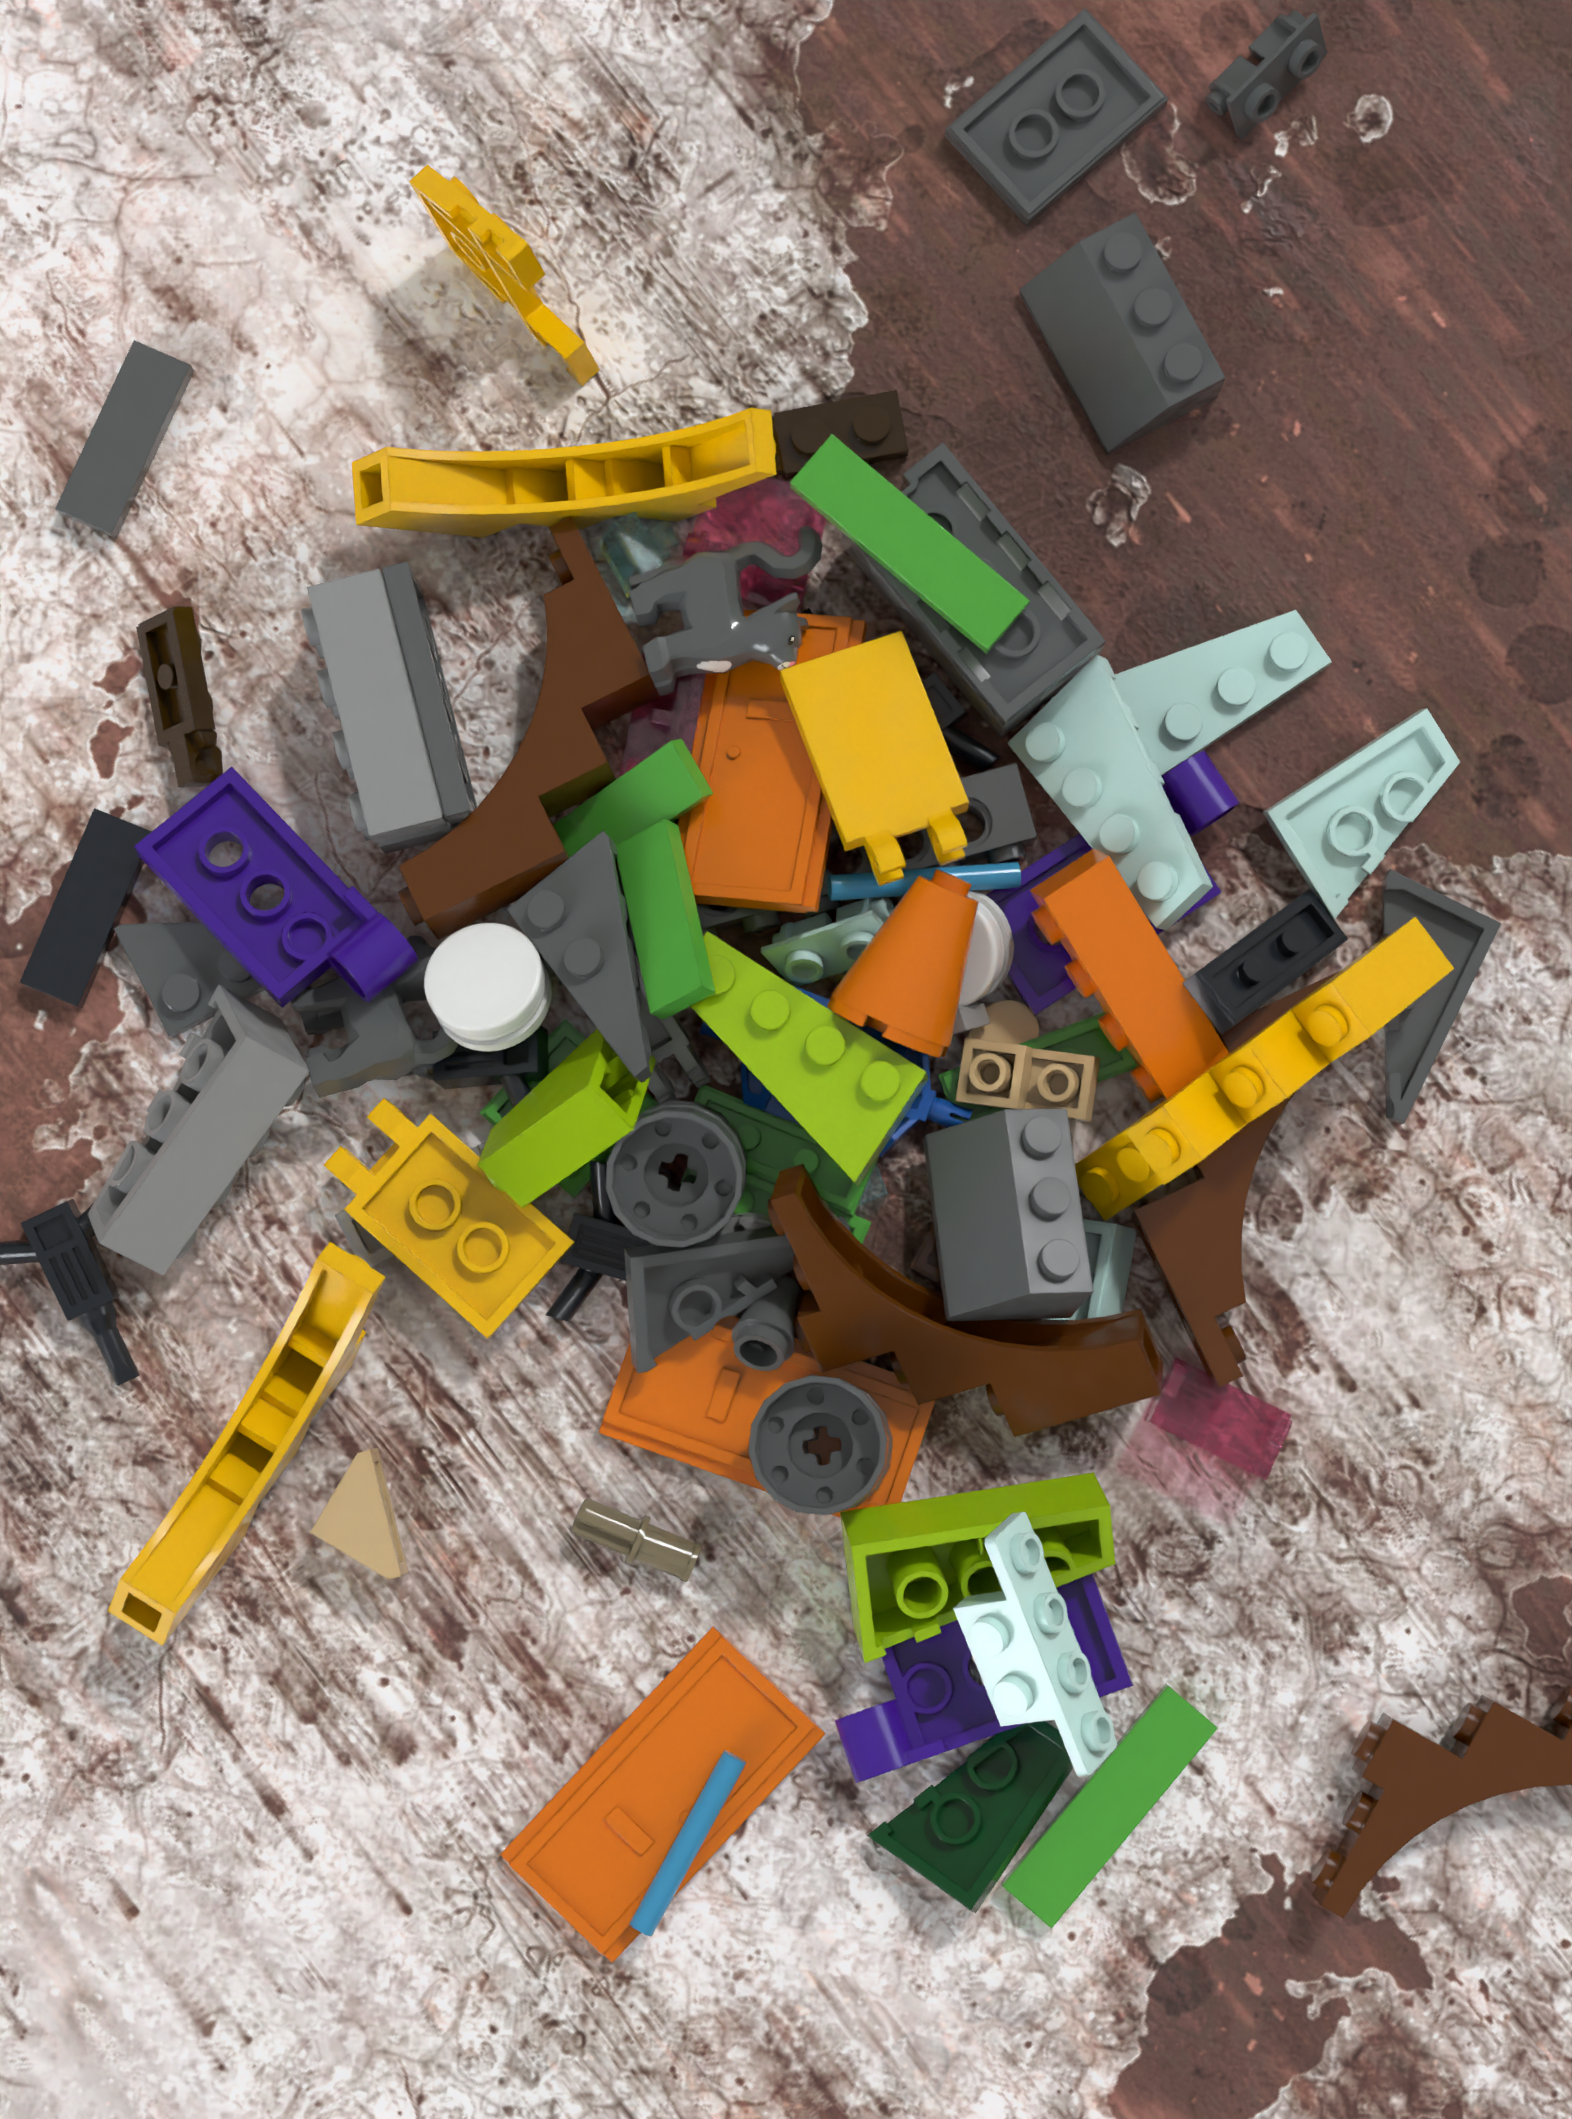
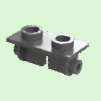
M1292 10L1288 15L1279 14L1249 46L1250 54L1261 62L1255 66L1239 56L1217 79H1214L1209 84L1211 92L1205 97V102L1219 116H1223L1227 111L1230 112L1234 129L1239 139L1242 140L1258 123L1266 121L1274 113L1278 103L1301 80L1310 77L1317 70L1322 59L1328 54L1319 17L1314 12L1307 19L1296 10Z

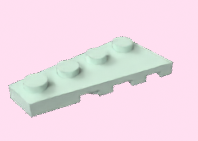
M1294 610L1115 674L1116 679L1113 682L1123 703L1129 705L1139 726V729L1136 731L1149 759L1155 761L1161 776H1163L1328 667L1332 661L1299 613Z
M1096 655L1008 742V745L1091 848H1095L1110 856L1142 911L1154 926L1167 931L1213 886L1180 815L1174 813L1162 787L1165 782L1155 761L1150 760L1136 731L1139 729V726L1129 705L1124 704L1113 682L1116 677L1108 660Z

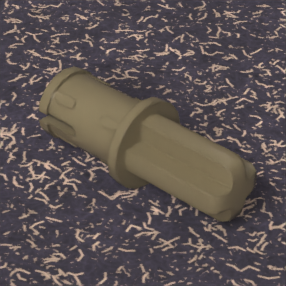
M585 1499L580 1505L572 1527L575 1535L625 1555V1563L631 1565L635 1559L674 1575L684 1582L688 1581L702 1548V1544L698 1542H691L649 1524L651 1519L649 1516L644 1515L642 1520H639L592 1499Z

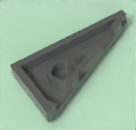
M602 831L507 908V911L632 1075L643 1083L652 1076L649 1066L651 1048L648 1030L642 1024L637 991L641 989L633 941L627 935L626 922L628 920L626 900L620 893L614 858L618 857L617 846Z
M1390 869L1382 880L1383 938L1416 916L1454 967L1449 974L1384 1025L1386 1118L1401 1125L1405 1123L1501 923Z
M201 922L121 924L114 928L168 1036L172 1038L215 1016L218 1010L209 1006L208 1002L218 985L227 988L246 1000L264 991L262 986Z
M842 1216L837 1217L850 1231V1225ZM774 1227L714 1235L710 1239L686 1247L656 1246L653 1244L624 1249L631 1361L637 1373L648 1372L657 1366L654 1358L691 1335L693 1340L696 1341L711 1331L720 1319L736 1315L759 1298L776 1289L777 1285L774 1281L794 1268L793 1255L795 1253L787 1236H780Z

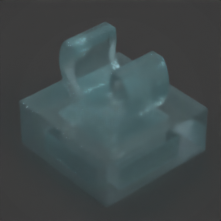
M636 512L614 520L598 545L628 599L630 598L629 592L632 590L629 577L640 573L644 576L646 571L663 566L662 561L671 556L669 549L678 546L679 541L668 521L645 530Z

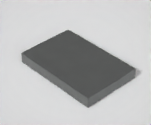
M1084 8L945 129V137L1028 227L1165 108L1168 97L1091 13Z

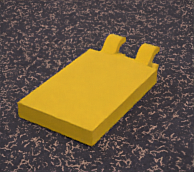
M902 631L780 670V682L844 850L848 851L864 845L878 885L882 886L904 878L901 868H904L906 864L895 838L925 828L940 866L964 859L965 853L963 848L967 847L968 844L962 826L955 815L968 811L969 800Z
M383 1098L367 1118L394 1141L393 1145L370 1170L354 1154L342 1146L334 1152L325 1162L324 1166L356 1194L355 1198L344 1210L481 1334L490 1339L576 1242L531 1202L521 1208L506 1192L495 1188L488 1180L485 1172L477 1165L480 1156L434 1115L430 1113L417 1127L395 1105Z

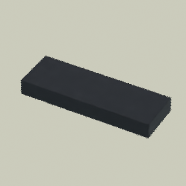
M94 808L19 983L83 1008L114 936V928L119 924L145 863L138 856L134 846L152 831Z
M1309 889L1182 984L1223 1035L1347 941L1348 938Z

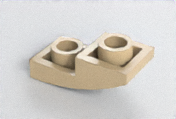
M965 1038L955 1101L1006 1110L1067 1109L1068 1119L1091 1122L1100 1058L1035 1049L1025 1045Z

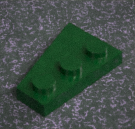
M1046 1721L1026 1723L996 1734L969 1755L967 1762L936 1786H929L913 1799V1804L890 1822H883L867 1836L970 1911L977 1913L1074 1768L1059 1730Z

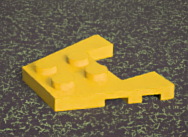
M427 164L409 183L448 247L502 304L508 302L517 310L528 331L544 348L550 345L562 356L568 366L566 371L583 386L600 368L585 342L542 302L536 292L534 285L546 274L530 245L511 230L495 213H489L480 206L474 195L458 178L453 176L448 181Z

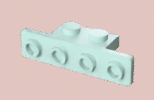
M1025 1512L1012 1513L984 1541L1003 1591L966 1596L953 1609L1000 1726L1055 1720L1076 1774L1078 1776L1092 1775L1117 1747L1114 1726L1110 1716L1103 1708L1092 1680L1089 1662L1078 1645L1067 1617L1066 1604L1055 1587L1044 1559L1041 1541L1034 1534Z

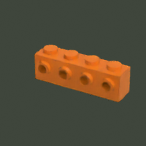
M1094 848L1029 890L1039 905V908L1031 912L1033 919L1050 944L1053 945L1058 941H1061L1072 959L1070 963L1064 966L1068 976L1085 999L1092 994L1097 999L1105 1012V1015L1097 1019L1098 1024L1118 1052L1126 1047L1138 1067L1132 1070L1130 1075L1150 1104L1157 1100L1163 1102L1229 1054L1205 1012L1182 984L1185 981L1109 855Z

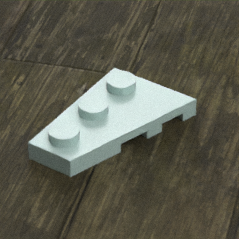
M1427 708L1420 709L1262 813L1312 893L1329 915L1335 919L1349 902L1347 899L1367 874H1371L1386 856L1384 853L1407 824L1415 820L1459 765L1460 761Z

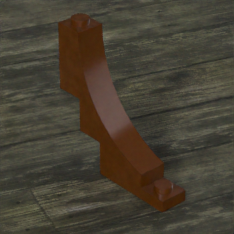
M571 516L548 527L558 549L547 555L562 586L544 594L547 621L546 662L538 701L521 745L500 780L472 813L431 847L398 865L408 886L398 891L407 914L415 926L425 922L438 940L517 901L569 859L550 817L593 797L616 780L592 730L660 697L648 668Z
M1338 972L1253 1011L1223 1035L1217 1029L1216 1032L1228 1052L1231 1053ZM1298 1090L1245 1125L1205 1159L1191 1167L1198 1181L1134 1210L1130 1216L1214 1389L1243 1377L1238 1364L1247 1359L1241 1343L1230 1325L1220 1329L1215 1318L1246 1303L1242 1274V1227L1246 1198L1256 1163L1266 1139L1284 1107Z

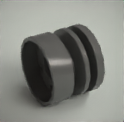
M670 1100L649 1107L638 1116L634 1130L616 1142L607 1161L606 1191L614 1214L632 1234L656 1246L686 1247L710 1239L730 1221L746 1185L747 1154L739 1132L725 1116L700 1102ZM677 1154L688 1156L687 1167L697 1171V1176L687 1175L682 1184L671 1181L672 1170L663 1167V1162L672 1163Z
M811 1375L785 1383L764 1400L751 1424L748 1452L757 1480L775 1501L798 1513L828 1515L858 1507L879 1489L891 1467L893 1437L886 1414L869 1393L839 1378ZM827 1427L829 1437L839 1438L841 1441V1451L832 1452L830 1454V1464L822 1465L820 1455L811 1454L808 1451V1441L817 1440L819 1429Z

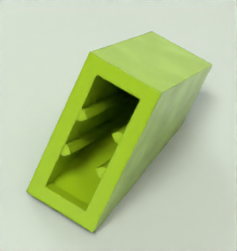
M596 1029L490 1130L477 1165L485 1172L488 1180L495 1188L506 1192L521 1208L525 1207L634 1130L651 1076L643 1083L637 1080L600 1031ZM652 1054L649 1059L651 1074L656 1062V1058Z

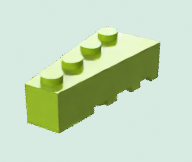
M707 931L703 938L716 993L690 1007L859 1187L929 1080L927 1072Z
M1094 1472L840 1512L853 1628L864 1663L887 1655L885 1648L915 1637L918 1643L942 1633L940 1630L941 1626L958 1620L953 1608L966 1596L1003 1591L984 1541L1012 1513L1025 1512L1027 1514L1034 1534L1041 1541L1044 1559L1055 1587L1115 1565L1110 1504Z

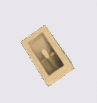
M375 1448L356 1454L310 1533L390 1580L401 1577L409 1571L379 1449Z

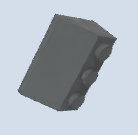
M1136 212L1079 241L1019 289L1023 302L1106 455L1218 397L1226 377Z
M1007 1109L927 1134L923 1139L946 1322L1071 1318L1093 1293L1067 1109Z

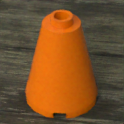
M939 869L935 870L932 879L919 875L831 993L832 996L827 1008L861 1027L866 1024L882 1032L883 1037L934 1057H945L948 1048L951 1046L979 901L967 896L972 884Z

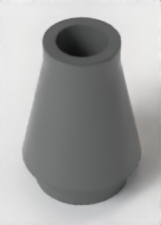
M784 1275L774 1281L777 1285L776 1289L759 1298L747 1308L732 1330L733 1348L736 1357L744 1365L755 1370H775L784 1361L789 1359L794 1352V1319L801 1291L799 1285L793 1279Z

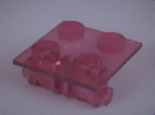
M768 477L716 497V508L697 515L693 532L688 533L682 557L685 558V562L697 552L728 550L742 542L764 541L777 548L784 555L791 556L798 551L799 528L808 525L818 532L820 539H822L827 519L790 488V483ZM755 564L749 565L741 572L742 600L768 606L790 593L797 592L800 604L796 613H800L812 571L797 579L774 578Z

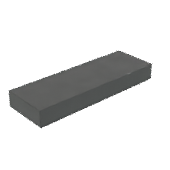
M133 341L56 505L55 510L60 515L110 537L117 538L194 373V369L190 364L140 342Z

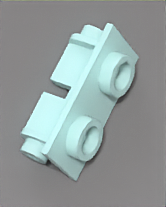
M888 897L864 898L863 900L837 908L835 923H832V919L825 912L796 923L789 922L783 924L780 932L773 935V944L761 947V953L790 985L796 987L847 971L894 910V905Z

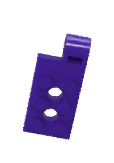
M1205 750L1188 758L1162 776L1165 782L1162 785L1174 813L1180 815L1190 838L1221 819L1240 804ZM1080 833L1021 871V885L1019 888L994 889L986 894L999 906L1009 922L1014 941V954L1007 977L1034 1016L1077 988L1064 967L1072 959L1063 944L1047 945L1040 941L1035 933V920L1031 912L1039 908V905L1029 890L1092 850ZM1205 867L1204 869L1213 887L1173 925L1221 894V890ZM1147 917L1157 935L1165 931L1156 928L1154 924L1150 921V919Z
M230 767L134 846L138 856L281 1008L287 1005L329 968H332L357 995L369 1003L418 962L415 951L401 932L384 915L379 913L354 886L348 888L233 767ZM232 841L243 847L240 859L230 866L220 867L209 861L212 849L219 843ZM273 884L284 890V897L280 904L270 910H259L250 905L252 893L262 885Z
M1089 1574L1056 1587L1058 1594L1061 1595L1066 1604L1067 1617L1080 1650L1089 1662L1091 1677L1099 1697L1134 1686L1094 1574ZM958 1620L941 1626L940 1630L942 1633L918 1643L915 1637L885 1648L887 1655L882 1656V1660L896 1699L834 1721L855 1783L1023 1725L1000 1726L985 1686L977 1682L971 1673L970 1664L973 1656Z

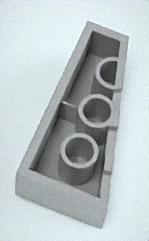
M218 985L208 1002L209 1006L218 1011L203 1037L191 1032L179 1053L180 1056L185 1058V1062L174 1088L166 1091L159 1089L147 1109L148 1114L144 1125L146 1137L142 1144L135 1140L128 1142L87 1214L99 1244L161 1275L166 1273L176 1258H182L190 1250L196 1238L197 1228L211 1208H217L225 1201L231 1191L234 1176L248 1157H254L263 1148L269 1135L270 1126L285 1106L292 1105L299 1098L306 1083V1076L310 1072L280 1018L221 985Z

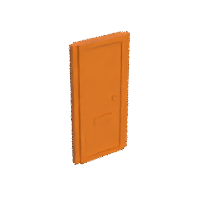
M743 610L745 617H748L749 615H751V614H753L754 612L758 611V610ZM796 613L798 617L807 619L809 629L801 633L803 644L798 649L796 665L865 643L868 626L865 620H853L852 617ZM751 661L726 673H706L691 755L714 794L681 816L678 823L695 902L698 904L807 913V911L818 912L834 821L780 682V670L771 664Z
M734 1316L720 1319L711 1331L696 1341L690 1335L654 1358L657 1366L648 1372L637 1373L631 1361V1345L629 1343L598 1433L766 1491L755 1476L748 1452L751 1424L762 1403L787 1382L811 1375L839 1378L871 1395L886 1414L893 1437L891 1467L879 1489L858 1507L844 1511L901 1503L935 1400L918 1405L909 1384H901L894 1372L862 1361L822 1372L813 1352L804 1351L797 1338H795L792 1356L784 1361L779 1368L772 1371L752 1369L744 1365L734 1353L732 1330L740 1320ZM827 1427L819 1429L817 1440L808 1441V1451L811 1454L820 1455L822 1465L830 1464V1454L834 1451H841V1441L839 1438L829 1437ZM840 1512L831 1515L840 1517Z
M713 1626L501 1852L500 1856L598 1952L613 1963L641 1933L629 1923L723 1751H729L747 1763L675 1895L826 1733L728 1638Z

